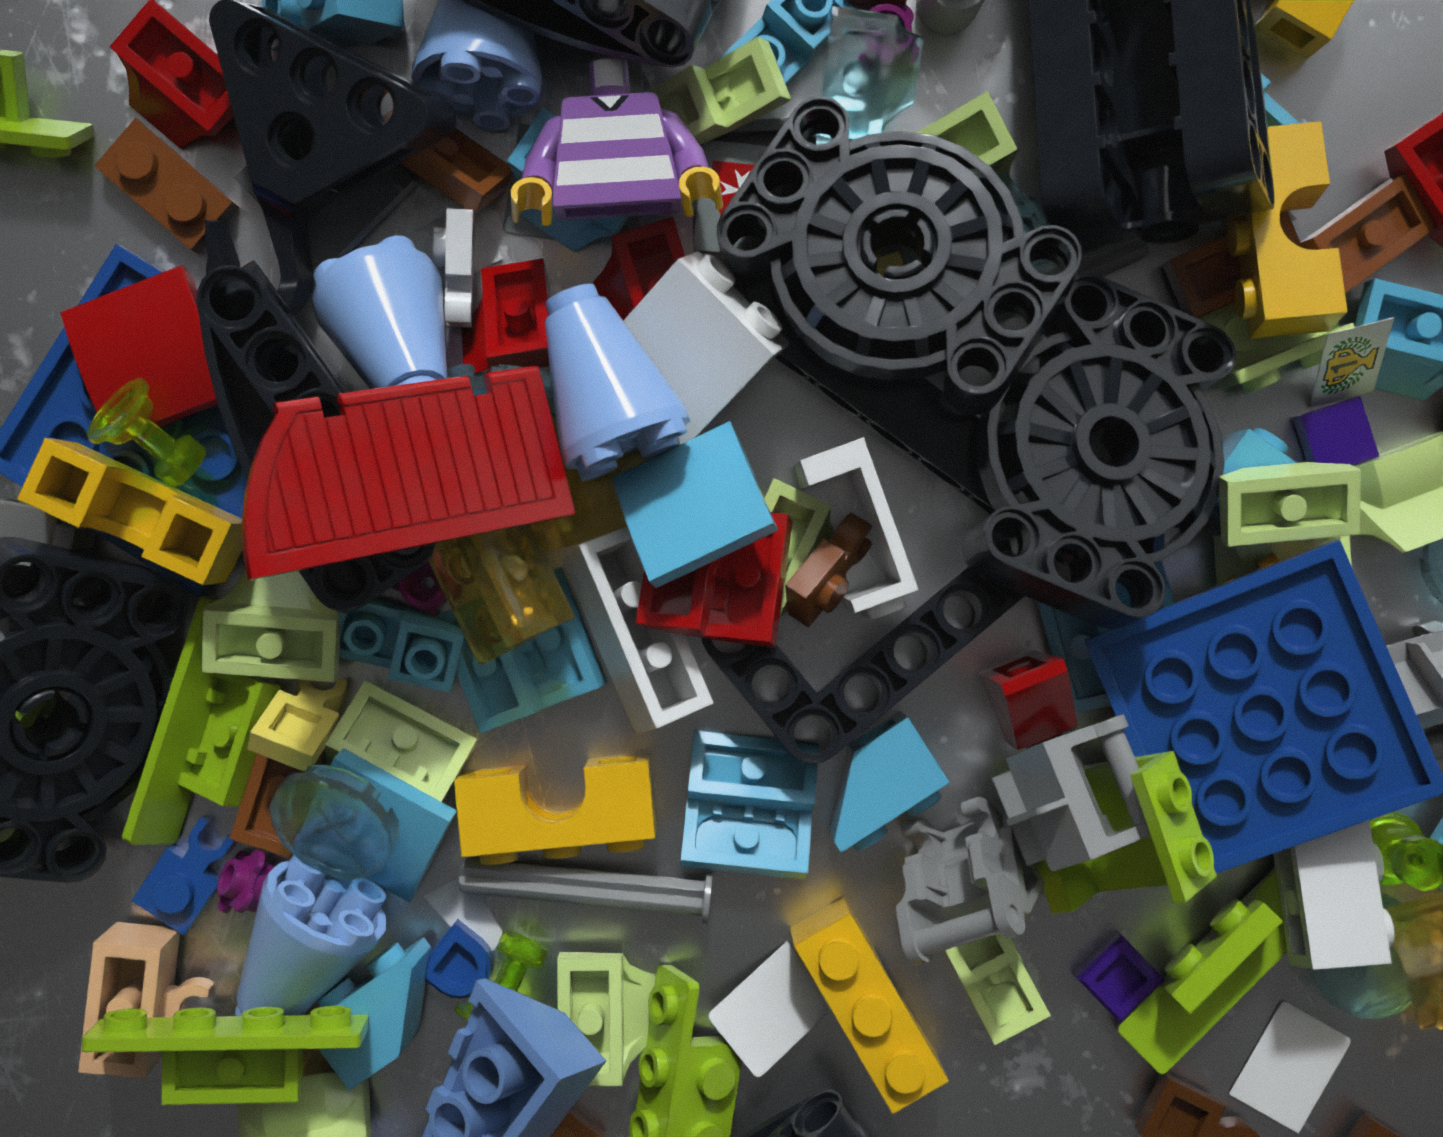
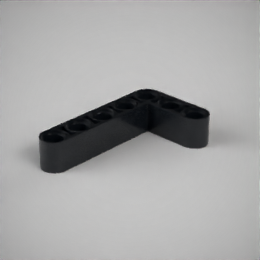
M1008 540L995 544L999 552L1011 557L1012 549ZM967 567L819 692L813 689L777 644L775 648L746 644L742 650L727 654L719 651L711 639L701 638V641L711 660L788 753L800 762L818 764L834 757L1025 596L983 579ZM960 596L971 602L975 610V619L970 628L959 629L947 622L943 611L947 598ZM912 636L923 642L927 650V659L925 665L920 670L911 671L904 669L896 661L894 646L899 638ZM764 669H778L787 676L790 690L784 700L769 704L762 702L756 697L752 684L756 675ZM863 676L869 678L877 686L879 699L873 710L859 712L848 706L844 698V688L848 680L853 677ZM806 717L819 718L830 729L831 738L829 745L818 754L803 752L798 748L794 740V730L797 723Z

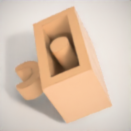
M116 922L93 942L82 1037L100 1019H103L106 1013L114 1010L136 1008L147 1011V1017H173L175 1012L188 1009L186 1003L188 997L208 998L214 990L215 982L204 977H194L184 981L180 986L174 985L180 933L173 928ZM81 1043L78 1072L146 1079L162 1058V1051L82 1052Z

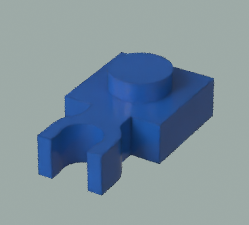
M209 813L200 817L191 830L188 838V851L177 844L167 847L131 900L183 936L194 928L217 894V883L220 873L211 867L216 861L228 855L238 843L229 839L230 834L227 835L221 847H214L207 841L206 831L215 820V817Z

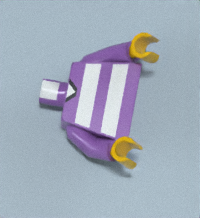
M615 58L599 59L589 63L590 96L563 99L561 116H556L546 121L525 160L521 180L513 184L510 190L512 221L519 223V216L524 210L537 209L541 211L542 226H549L552 223V197L558 221L681 213V202L685 216L692 217L694 216L692 203L699 198L713 200L716 210L723 208L719 176L714 170L709 168L700 144L677 113L660 108L656 93H630L628 63L622 59Z

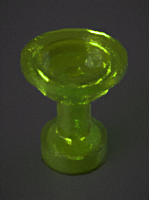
M136 378L116 391L97 412L87 431L88 440L93 444L107 441L117 445L124 444L130 440L135 441L158 460L154 468V474L172 488L177 487L189 479L199 468L205 458L206 448L191 435H184L175 440L151 421L150 418L154 408L148 396L150 387L143 378Z
M1391 812L1369 820L1372 841L1380 849L1384 862V875L1379 884L1388 886L1405 883L1423 891L1433 890L1443 884V844L1425 837L1418 824L1402 813Z
M503 930L496 950L505 959L494 982L517 992L528 968H542L549 949L526 936L513 931ZM468 1000L466 1002H457L454 1011L468 1021L473 1005Z

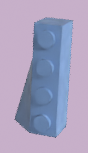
M486 978L476 980L468 1000L473 1005V1009L466 1026L456 1031L448 1054L453 1059L443 1085L433 1089L425 1111L430 1116L422 1137H550L606 1063V1060L564 1012Z

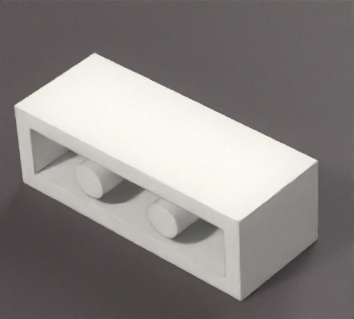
M628 526L580 544L562 558L564 567L635 734L657 729L714 703L686 636L640 627L635 623L644 567Z
M1369 820L1273 854L1289 967L1317 970L1392 964L1389 948L1394 943V926L1390 914L1383 908L1379 885L1384 875V862L1380 849L1372 841Z

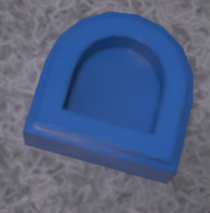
M457 919L429 954L425 981L450 998L464 999L470 997L476 980L483 978L489 980L493 972L494 957L490 946L481 936Z

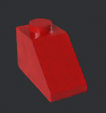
M1034 650L978 673L1007 744L1016 750L1025 747L1029 749L1045 741L1060 737L1062 732L1078 726L1069 673L1063 658Z

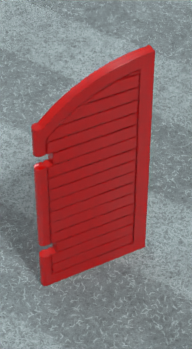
M530 366L484 373L487 394L475 396L473 395L470 379L467 375L339 393L337 395V403L341 415L324 418L321 402L318 397L275 402L273 404L275 416L260 441L251 464L244 493L242 541L248 581L564 518L576 514L539 367Z

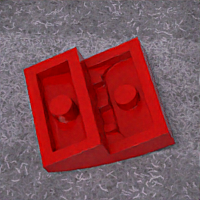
M183 265L60 312L86 389L109 439L115 444L218 405L204 353L198 305L195 301L197 288L193 276Z
M771 513L779 531L658 588H655L649 582L644 570L635 623L640 627L680 635L775 648L793 524L790 516L782 513Z

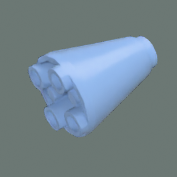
M462 0L438 1L412 64L411 78L413 83L446 99L451 103L456 114L471 117L473 123L482 129L493 131L507 129L511 124V117L520 116L535 108L543 96L544 84L534 33L488 14Z
M390 236L379 244L357 248L341 258L328 259L320 263L313 274L316 287L312 296L318 324L370 389L447 378L442 278L428 255L417 250L411 239L405 236Z
M594 284L574 286L549 298L545 302L549 314L545 320V330L559 448L565 467L568 470L577 469L580 480L588 481L614 471L618 468L617 459L638 450L643 459H648L679 445L677 438L687 432L685 426L690 422L686 408L608 299L598 295Z
M297 850L290 861L281 862L268 873L262 885L237 991L236 1002L238 1005L235 1009V1015L242 1016L244 1011L256 1007H278L284 1010V1015H303L367 956L381 940L386 931V915L382 909V905L386 900L384 890L369 879H354L342 870L329 866L328 862L320 854L311 850Z

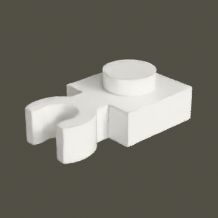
M446 208V227H434L433 263L435 266L445 267V322L447 327L472 328L475 219L473 210Z

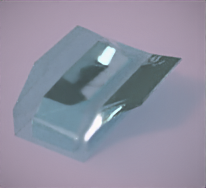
M832 6L820 96L835 99L845 108L849 116V141L867 134L882 133L890 120L914 103L924 37L904 28L898 15ZM816 134V141L830 142L834 139L826 134Z

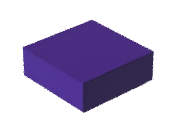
M1361 396L1292 417L1306 462L1354 465L1379 457Z
M1117 930L1071 972L1119 1023L1165 981L1154 967Z

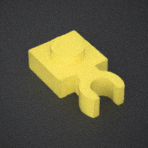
M339 678L333 688L319 690L313 687L314 681L297 679L295 695L279 690L251 730L247 750L309 773L323 752L325 743L337 726L339 717L337 711L343 704L347 680Z

